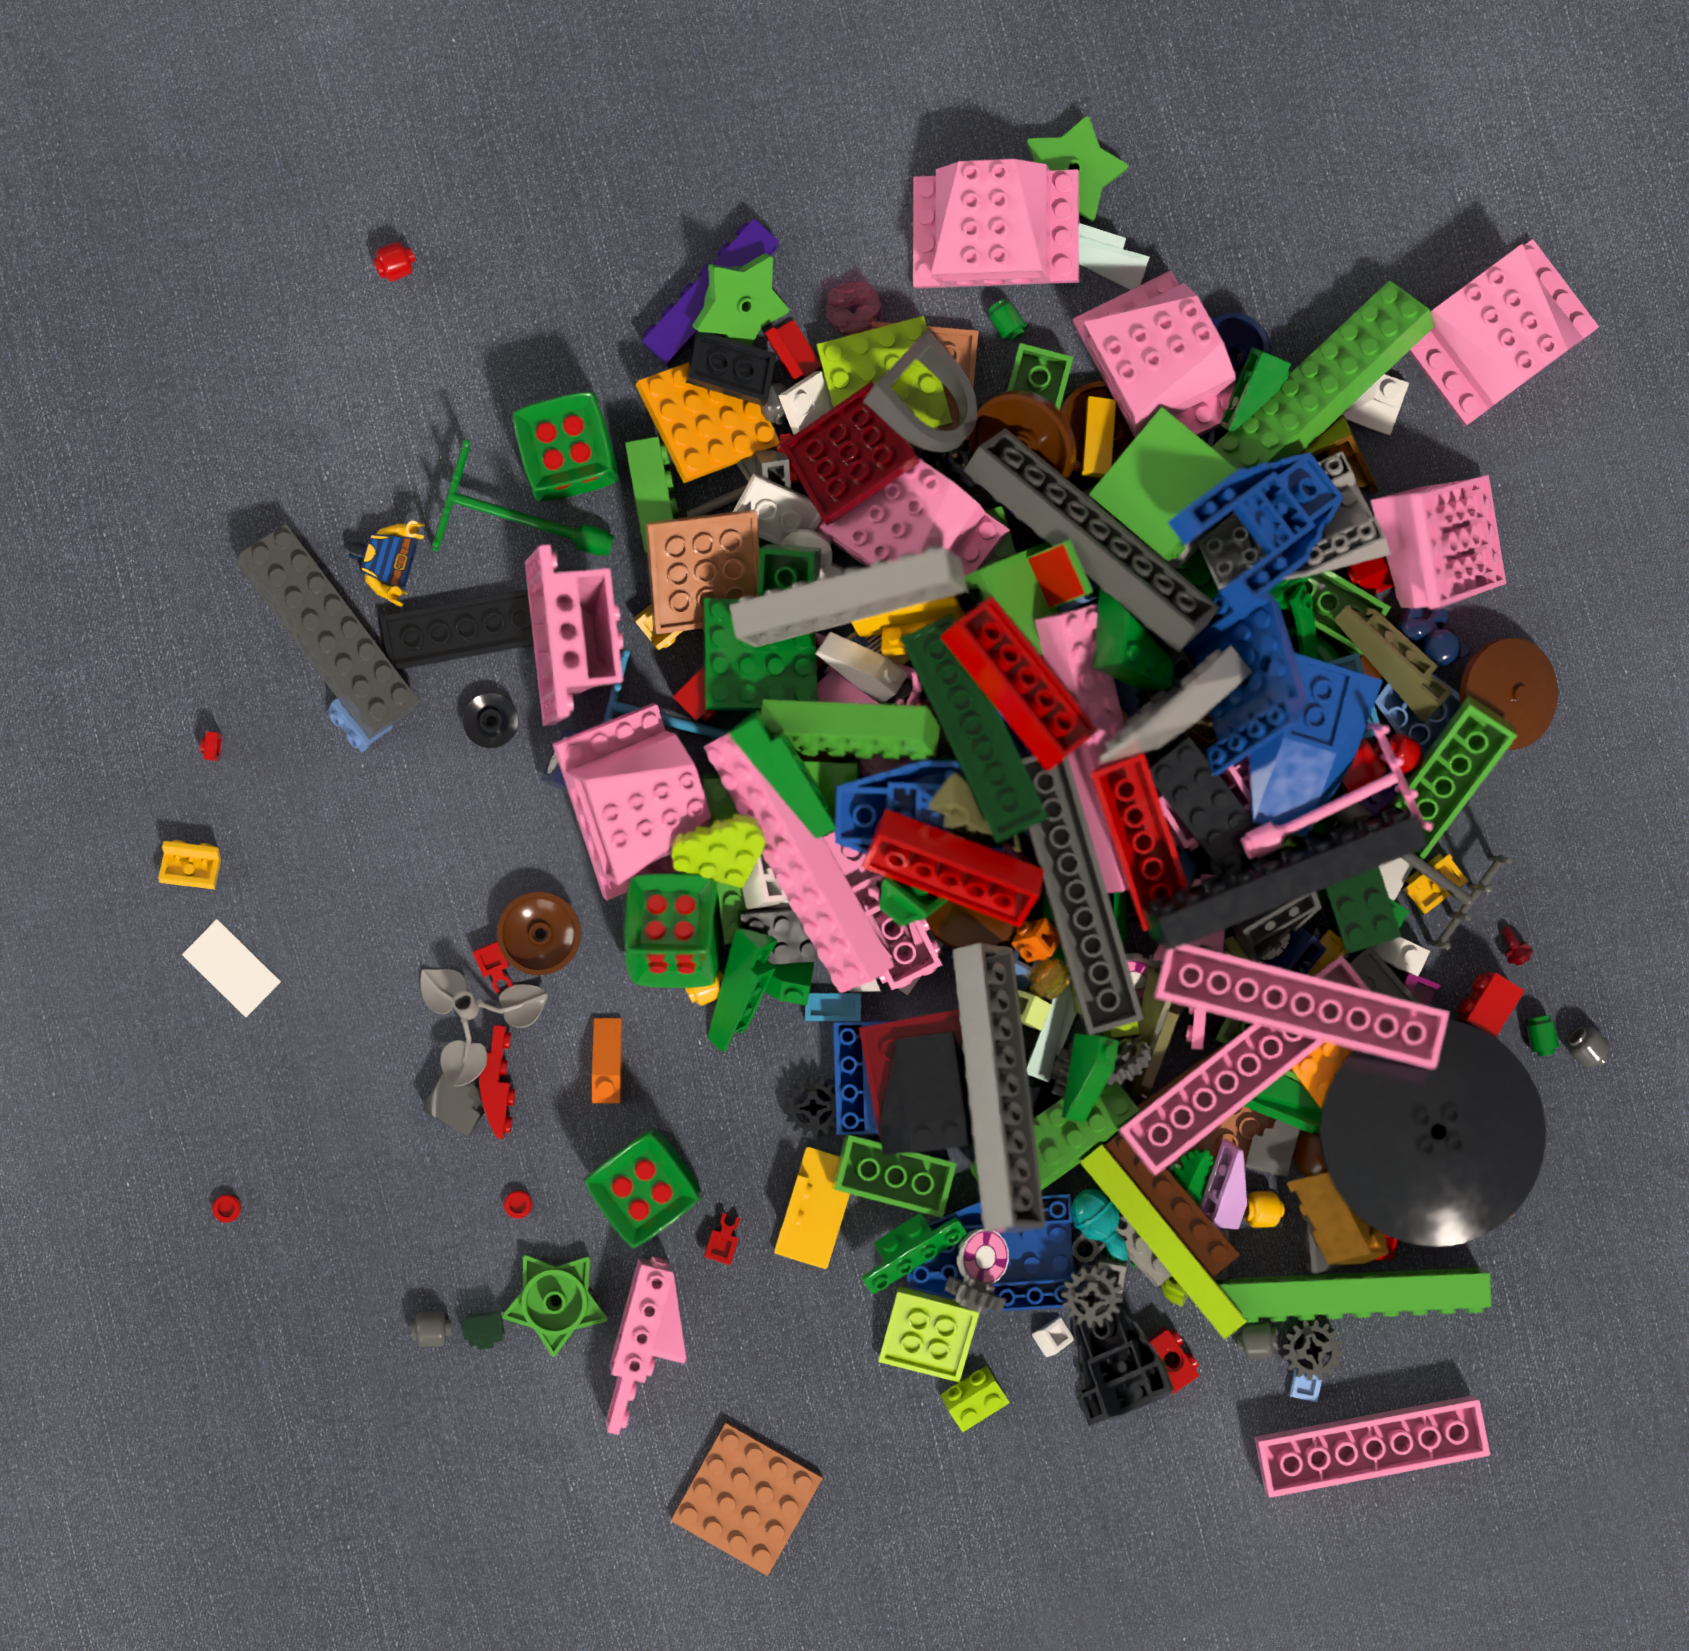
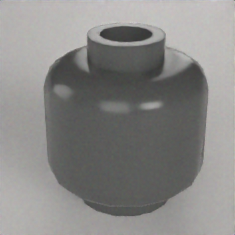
M771 383L768 402L765 406L759 405L765 420L778 425L788 422L778 396L788 390L783 383Z
M1579 1027L1568 1038V1052L1583 1067L1601 1066L1607 1061L1610 1043L1594 1027Z
M439 1310L418 1312L415 1319H411L412 1342L417 1341V1345L421 1348L443 1346L446 1342V1336H452L451 1319H445L444 1313Z
M1268 1322L1247 1324L1243 1327L1242 1335L1237 1337L1239 1351L1245 1352L1249 1360L1272 1358L1275 1356L1276 1350H1280L1278 1330L1273 1328Z

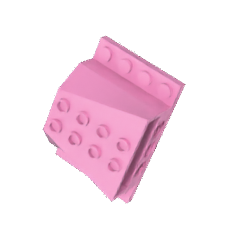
M1017 159L959 161L936 169V176L913 177L914 288L1079 282L1078 170L1050 171L1046 164Z
M1532 239L1524 246L1523 244L1518 246L1433 309L1430 314L1434 328L1408 352L1465 427L1599 328V326Z
M1171 270L1072 319L1074 327L1113 399L1116 400V404L1135 438L1161 407L1198 437L1220 427L1219 424L1222 421L1223 413L1228 408L1229 400L1235 387L1236 376L1224 343L1198 296L1185 283L1179 285Z
M920 460L919 464L829 526L821 519L815 531L828 538L831 543L867 568L872 567L871 564L876 561L887 560L892 562L899 560L898 557L902 554L915 553V555L925 553V550L929 547L942 546L961 558L964 576L983 568L1010 530L988 515L979 503L954 482ZM963 593L955 594L957 600L963 595Z
M1489 475L1416 487L1371 500L1374 515L1386 537L1391 553L1386 555L1395 586V594L1401 608L1429 606V609L1438 608L1506 584Z
M550 545L539 546L525 561L543 726H554L569 716V711H573L572 696H577L595 686L623 682L619 649L623 648V638L621 632H617L616 621L620 620L618 604H614L610 569L553 573V570L557 569V557L555 552L551 553Z
M649 704L553 743L604 899L610 900L626 893L630 879L634 876L660 873L671 874L677 871L673 867L671 856L672 843L676 836L681 832L683 835L688 832H694L696 827L710 828L711 814L695 764L677 735L665 730L657 704Z

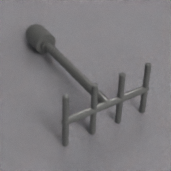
M1356 802L1333 813V818L1342 825L1347 826L1354 823L1353 820L1363 815L1371 816L1372 812L1361 803ZM1414 853L1401 857L1463 904L1457 912H1448V917L1452 918V920L1437 940L1429 939L1427 944L1437 949H1450L1451 945L1446 941L1461 920H1471V915L1466 913L1482 892L1489 893L1492 891V887L1487 884L1503 863L1511 864L1513 862L1511 857L1490 855L1488 861L1493 863L1479 883L1468 884V889L1473 890L1470 895Z

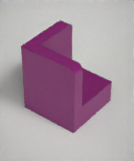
M1406 973L1402 982L1421 1005L1427 1007L1430 1006L1435 991L1439 990L1440 987L1435 982L1411 973Z

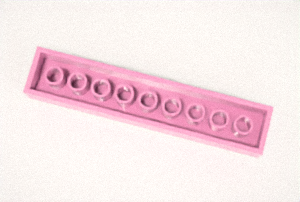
M1097 604L1039 618L1035 620L1044 662L1099 730L1068 755V759L1107 893L1123 892L1129 888L1090 772L1103 763L1099 758L1106 751L1105 745L1125 728L1114 678L1094 668L1098 608Z
M730 732L704 746L710 762L714 765L723 786L732 797L737 811L741 815H747L756 819L759 827L765 832L763 858L773 871L778 885L783 889L792 910L796 913L804 927L805 934L810 938L819 959L824 963L833 984L839 992L842 993L869 983L894 967L823 836L816 839L730 738Z
M1186 944L1172 950L1165 949L1153 997L1427 1069L1436 1068L1449 1012Z
M1342 955L1313 976L1314 978L1371 992ZM1252 1024L1117 1131L1150 1173L1156 1175L1323 1042Z

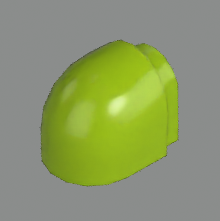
M1170 1275L1161 1284L1162 1294L1171 1303L1183 1307L1188 1294L1175 1278Z

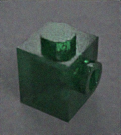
M502 1310L468 1315L465 1318L466 1323H462L464 1340L469 1339V1345H477L478 1350L494 1347V1342H500L506 1338Z

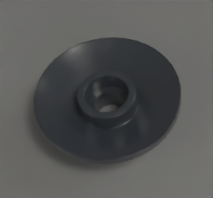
M485 693L475 697L467 705L463 715V727L467 736L472 742L484 748H498L507 744L514 737L519 723L518 713L513 703L497 693ZM490 716L496 717L497 723L495 726H488L487 719Z

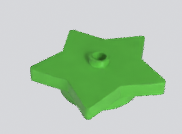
M1088 116L1084 117L1061 138H1029L1027 140L1028 149L1035 163L1046 164L1050 171L1069 170V166H1075L1079 169V214L1088 221L1094 222L1102 189L1128 169V164L1100 148Z
M764 253L744 266L726 267L710 264L708 267L709 286L705 295V306L693 323V328L699 332L724 334L727 339L751 346L761 327L788 314L789 308L772 289L773 257Z
M524 1255L523 1291L504 1312L502 1318L535 1329L550 1355L555 1357L574 1330L608 1320L607 1314L589 1291L591 1257L586 1256L556 1266L531 1255ZM552 1296H560L562 1299L561 1304L554 1305L551 1302Z

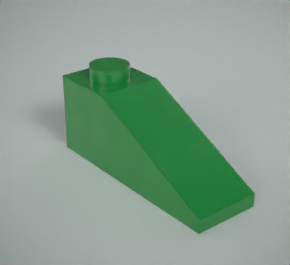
M1252 347L1219 426L1235 432L1280 390L1282 384L1288 379L1291 363Z
M814 963L774 964L776 969L765 993L779 1001L807 1006Z
M1075 1034L1061 1118L1085 1122L1114 1070L1119 1041L1102 1036Z

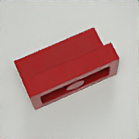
M794 319L777 330L773 327L765 332V338L777 354L794 384L822 367V364Z

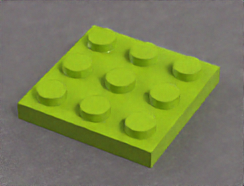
M899 1286L878 1362L960 1382L979 1312L963 1307L955 1300Z

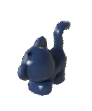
M1422 607L1404 608L1395 628L1411 642H1421V651L1438 666L1436 669L1470 656V647L1465 642L1460 641L1452 630L1442 629L1447 623L1448 611L1441 608H1433L1430 616L1425 618L1422 617Z

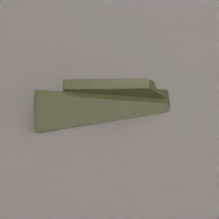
M1347 605L1335 617L1334 621L1421 721H1425L1453 692L1449 687L1431 675L1438 666L1376 609L1367 608L1360 612L1354 611Z
M953 773L930 801L929 809L947 815L944 816V827L973 843L1002 844L1017 852L1022 851V832L996 843L970 785L956 773Z
M1154 967L1148 969L1141 1006L1143 1020L1138 1022L1139 1034H1136V1038L1141 1036L1143 1041L1147 1042L1152 1059L1147 1061L1149 1067L1141 1068L1142 1074H1137L1131 1081L1128 1080L1126 1086L1128 1094L1143 1100L1148 1098L1149 1092L1152 1089L1182 1006L1153 998L1160 969Z

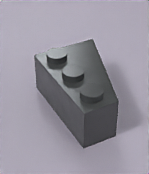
M1311 893L1232 925L1237 943L1249 960L1262 964L1261 959L1272 948L1277 950L1282 945L1280 941L1292 929L1296 932L1321 908L1317 893Z

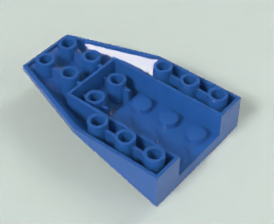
M1294 653L1308 703L1297 723L1248 755L1252 822L1261 825L1271 822L1274 826L1277 824L1282 826L1329 802L1353 764L1383 680ZM1271 658L1267 663V670H1269V666L1272 662ZM1315 822L1291 834L1307 837Z
M1069 1192L1042 1194L1046 1228L1019 1233L997 1232L1005 1240L1009 1250V1262L1005 1273L998 1281L991 1284L995 1287L994 1294L1006 1299L1002 1311L1063 1308V1302L1068 1298L1061 1296L1062 1290H1069L1064 1283L1066 1279L1073 1281L1071 1273L1074 1271L1071 1195ZM981 1201L943 1216V1218L928 1222L932 1231L953 1218H958L967 1233L975 1229H984ZM962 1239L957 1244L951 1245L933 1259L927 1260L907 1274L908 1289L956 1300L957 1296L946 1291L945 1286L950 1276L964 1280L957 1265V1256H959L960 1252L958 1248Z

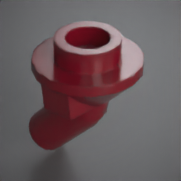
M1505 927L1501 933L1510 948L1505 951L1507 962L1509 964L1515 963L1516 966L1528 962L1531 959L1529 955L1533 953V949L1526 941L1519 943L1513 929Z

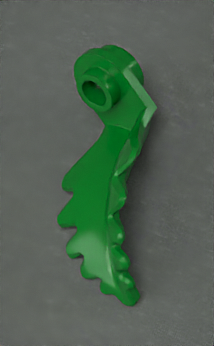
M1195 1149V1152L1188 1151V1157L1181 1155L1180 1160L1183 1166L1176 1163L1172 1164V1171L1176 1180L1199 1206L1205 1193L1203 1189L1207 1187L1209 1178L1206 1176L1211 1174L1213 1168L1210 1166L1215 1164V1161L1211 1160L1214 1156L1210 1154L1208 1149Z

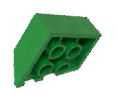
M1100 588L1094 668L1142 692L1171 688L1173 660L1112 595Z

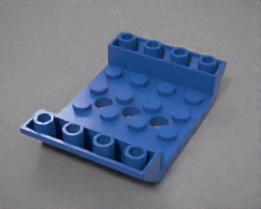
M1268 591L1238 614L1234 612L1222 594L1218 593L1210 600L1220 607L1204 630L1182 649L1185 654L1193 655L1196 667H1198L1215 650L1220 649L1223 652L1232 646L1252 671L1249 684L1247 682L1248 677H1246L1230 692L1229 697L1227 694L1209 710L1218 742L1206 749V754L1212 775L1215 776L1297 723L1308 703L1279 603ZM1271 658L1272 662L1269 666V670H1267V663Z

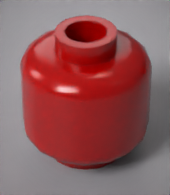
M398 241L377 249L375 252L376 258L372 259L380 278H386L389 282H394L410 275L413 271L411 263L416 262L410 246L404 248L402 243Z
M1395 733L1387 738L1394 756L1403 760V764L1399 765L1402 774L1414 771L1420 766L1423 760V753L1419 742L1403 733ZM1382 761L1383 764L1390 768L1388 762Z

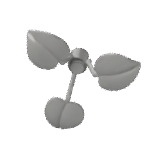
M423 969L421 972V992L428 1008L437 1014H447L454 1008L461 1017L465 1031L466 1043L461 1040L453 1041L443 1049L441 1054V1067L451 1085L458 1087L472 1082L482 1073L487 1064L486 1049L480 1043L471 1044L472 1038L468 1025V1020L477 1016L480 1007L499 1014L504 1013L505 1021L510 1026L524 1028L532 1025L539 1018L548 998L547 992L533 985H513L500 994L499 1002L503 1008H498L484 1003L482 1000L476 1001L472 994L467 992V983L461 973L451 969Z

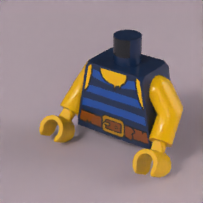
M417 521L382 528L377 534H370L367 545L353 541L349 549L348 556L350 558L362 561L360 571L365 574V582L378 596L388 599L400 607L403 604L398 602V598L401 594L408 595L405 588L418 546V541L414 538H424L423 535L418 534V529L420 526H425V524Z

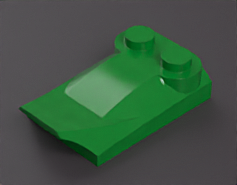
M886 877L882 882L879 909L902 927L926 919L948 900Z

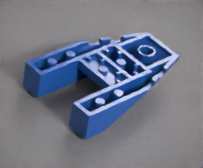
M1309 452L1284 458L1278 462L1269 464L1267 462L1248 469H1238L1167 523L1182 543L1186 545L1232 510L1236 513L1267 555L1219 591L1234 612L1238 614L1309 560L1311 551L1321 539L1323 530L1330 523L1344 497Z
M923 760L838 785L836 789L835 844L866 855L885 809L949 833V830L944 827V816L947 815L929 809V803L953 773H956L968 783L958 760ZM980 844L1005 854V848L1002 844Z

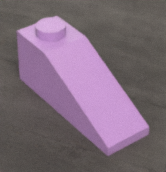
M1223 1139L1200 1208L1218 1228L1239 1229L1247 1206L1244 1156L1240 1148L1228 1139Z

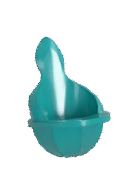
M1086 1189L1080 1192L1075 1197L1071 1206V1215L1075 1228L1080 1229L1082 1234L1088 1239L1104 1242L1107 1250L1113 1257L1127 1260L1126 1242L1117 1233L1120 1217L1118 1208L1105 1192L1101 1190Z

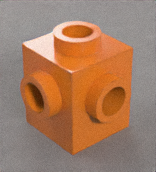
M1045 917L1031 922H1023L1017 928V934L1011 944L1028 963L1051 957L1060 941L1055 927Z

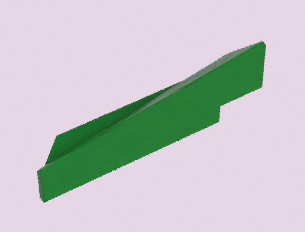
M756 711L730 732L729 736L816 839L836 829L833 820L827 812L829 808L826 800L783 729L772 735L760 712Z
M737 929L735 932L708 1033L709 1041L722 1053L728 1049V1045L735 1032L742 1035L749 1027L776 969L773 964L767 961L778 941L773 936L745 929Z
M1285 1075L1280 1076L1244 1105L1246 1108L1311 1134L1319 1132L1321 1109L1303 1085Z

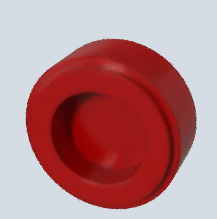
M522 1190L511 1192L504 1201L506 1213L515 1219L524 1218L531 1212L533 1207L531 1196Z
M232 1194L219 1196L212 1206L213 1215L217 1220L224 1223L234 1221L240 1216L242 1211L240 1200Z

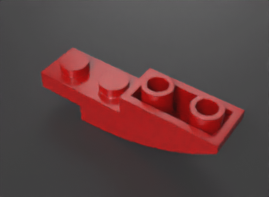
M494 1025L491 1052L486 1051L487 1064L479 1075L483 1107L497 1139H504L506 1133H511L513 1117L508 1116L509 1105L514 1106L516 1089H511L512 1082L501 1081L502 1076H507L508 1060H504L505 1049H510L512 1032H507L508 1026Z

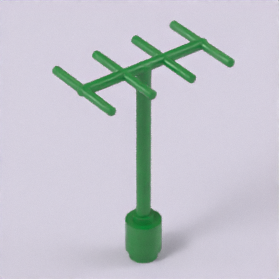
M469 440L463 441L433 540L432 550L435 553L439 552L454 503L572 539V543L577 544L576 550L599 557L601 555L609 556L615 536L609 534V530L583 523L582 528L576 527L574 529L457 493L470 450Z

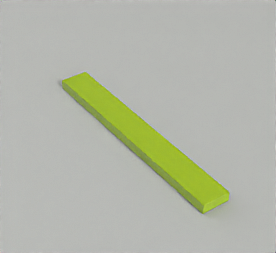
M1103 1144L1080 1162L1224 1340L1247 1322Z

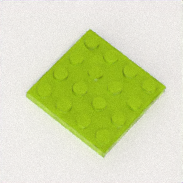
M924 316L817 344L833 408L871 381L876 385L927 330ZM917 360L891 388L912 413L926 425L934 429L951 425L953 422L942 382Z

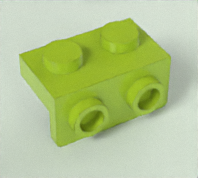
M987 1366L975 1371L971 1376L950 1387L940 1395L947 1410L962 1432L1010 1403Z

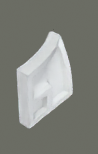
M823 371L813 372L778 395L793 435L833 408Z
M1384 374L1343 413L1345 419L1390 436L1409 382Z

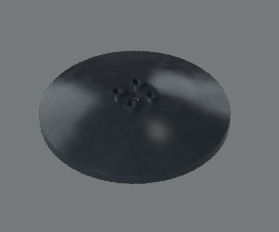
M1447 1020L1437 1065L1434 1069H1427L1357 1050H1352L1334 1073L1323 1099L1319 1125L1320 1148L1328 1176L1337 1193L1351 1211L1366 1224L1391 1238L1407 1243L1426 1246L1454 1245L1479 1238L1491 1232L1511 1217L1526 1200L1539 1176L1546 1147L1545 1115L1538 1090L1530 1074L1512 1051L1499 1040L1476 1027L1462 1022ZM1437 1123L1441 1124L1445 1130L1444 1137L1440 1140H1435L1430 1133L1432 1126Z

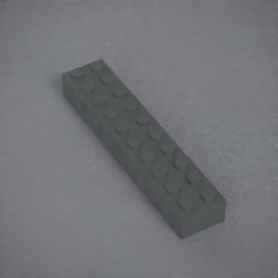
M1006 428L982 444L964 469V472L975 483L985 488L992 494L995 500L1004 504L1018 519L1024 521L1039 537L1048 541L1052 546L1071 540L1085 574L1099 584L1103 591L1108 592L1118 600L1126 610L1131 611L1147 628L1152 629L1162 637L1167 645L1175 648L1178 652L1204 630L1220 607Z
M1034 754L1022 757L1021 761L1049 818L1027 829L1037 865L1045 870L1042 883L1085 1031L1088 1035L1143 1020L1068 756L1048 772Z
M977 943L953 949V967L956 974V994L959 1001V1021L962 1027V1048L965 1054L966 1080L969 1089V1107L972 1115V1135L975 1142V1162L978 1168V1190L981 1195L984 1230L1019 1233L1046 1228L1013 948Z

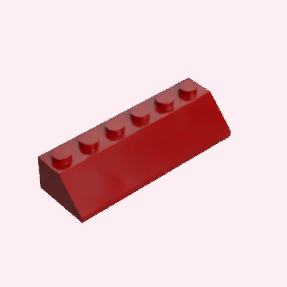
M993 596L955 623L940 637L1047 772L1099 731Z
M1138 753L1103 762L1091 771L1090 775L1142 930L1146 931L1148 928L1141 908L1149 905V901L1154 898H1167L1174 895L1177 889L1188 885L1144 753Z
M885 809L876 827L861 866L1017 927L1021 926L1038 898L1045 872L1044 869L1030 863L1020 861L1004 853L994 851L978 843H973L952 833H947Z

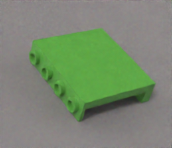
M1161 407L1089 495L1163 558L1171 561L1172 558H1178L1186 546L1167 522L1236 472L1237 469Z
M1048 541L965 576L967 587L978 584L984 601L993 596L1043 660V652L1035 620L1059 612L1057 607L1048 608L1027 561V557L1053 547Z

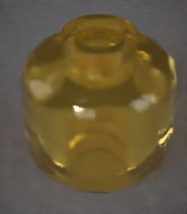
M1057 958L1054 960L1044 959L1029 974V980L1032 984L1029 989L1040 999L1045 997L1053 1000L1070 984L1068 969Z

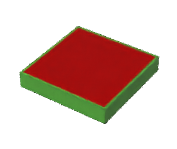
M1071 540L1027 557V561L1049 609L1093 592Z

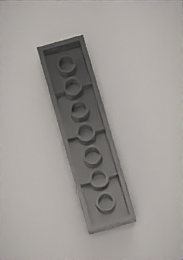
M287 524L240 553L237 565L369 740L414 711L419 702L417 697Z

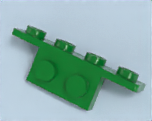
M919 1213L873 1242L884 1262L864 1274L861 1278L870 1292L875 1294L900 1277L909 1274L927 1260L933 1259L951 1245L957 1244L962 1238L967 1236V1232L958 1218H953L932 1231L922 1213Z

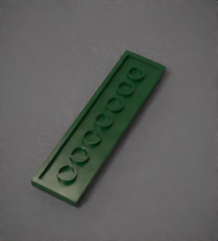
M950 614L901 637V641L996 843H999L1049 818L997 708L940 638L956 623L953 615Z

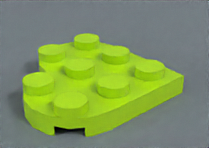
M734 814L733 819H727L722 822L717 820L710 828L696 827V831L688 832L684 835L681 832L672 843L671 856L673 867L677 871L701 875L704 878H712L716 882L743 888L763 852L765 832L759 827L756 819L739 814Z

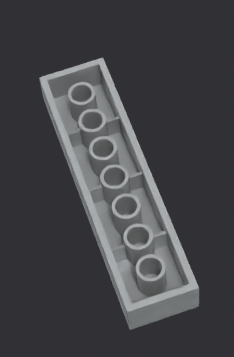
M932 546L927 548L926 552L922 554L906 553L898 557L899 560L876 561L871 564L872 567L850 568L845 570L844 575L836 577L835 575H824L818 578V582L810 584L808 582H799L791 585L792 589L784 591L773 589L765 592V596L762 597L747 596L740 598L739 603L730 605L736 638L754 647H759L967 592L961 558L945 547Z

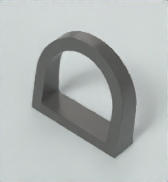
M928 329L876 383L863 401L904 439L920 448L934 452H947L961 446L973 431L978 415L976 396L967 375ZM917 360L931 371L953 395L960 414V422L957 429L941 431L926 425L912 413L891 388Z

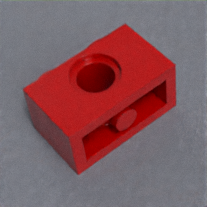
M1164 1326L1148 1338L1163 1361L1165 1355L1169 1352H1176L1178 1354V1361L1174 1365L1169 1366L1165 1364L1174 1388L1172 1395L1200 1376L1196 1371V1368L1200 1365L1191 1352L1185 1355L1180 1347L1184 1342L1175 1329L1169 1332L1166 1326Z

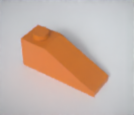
M594 1018L592 1103H621L622 1018Z

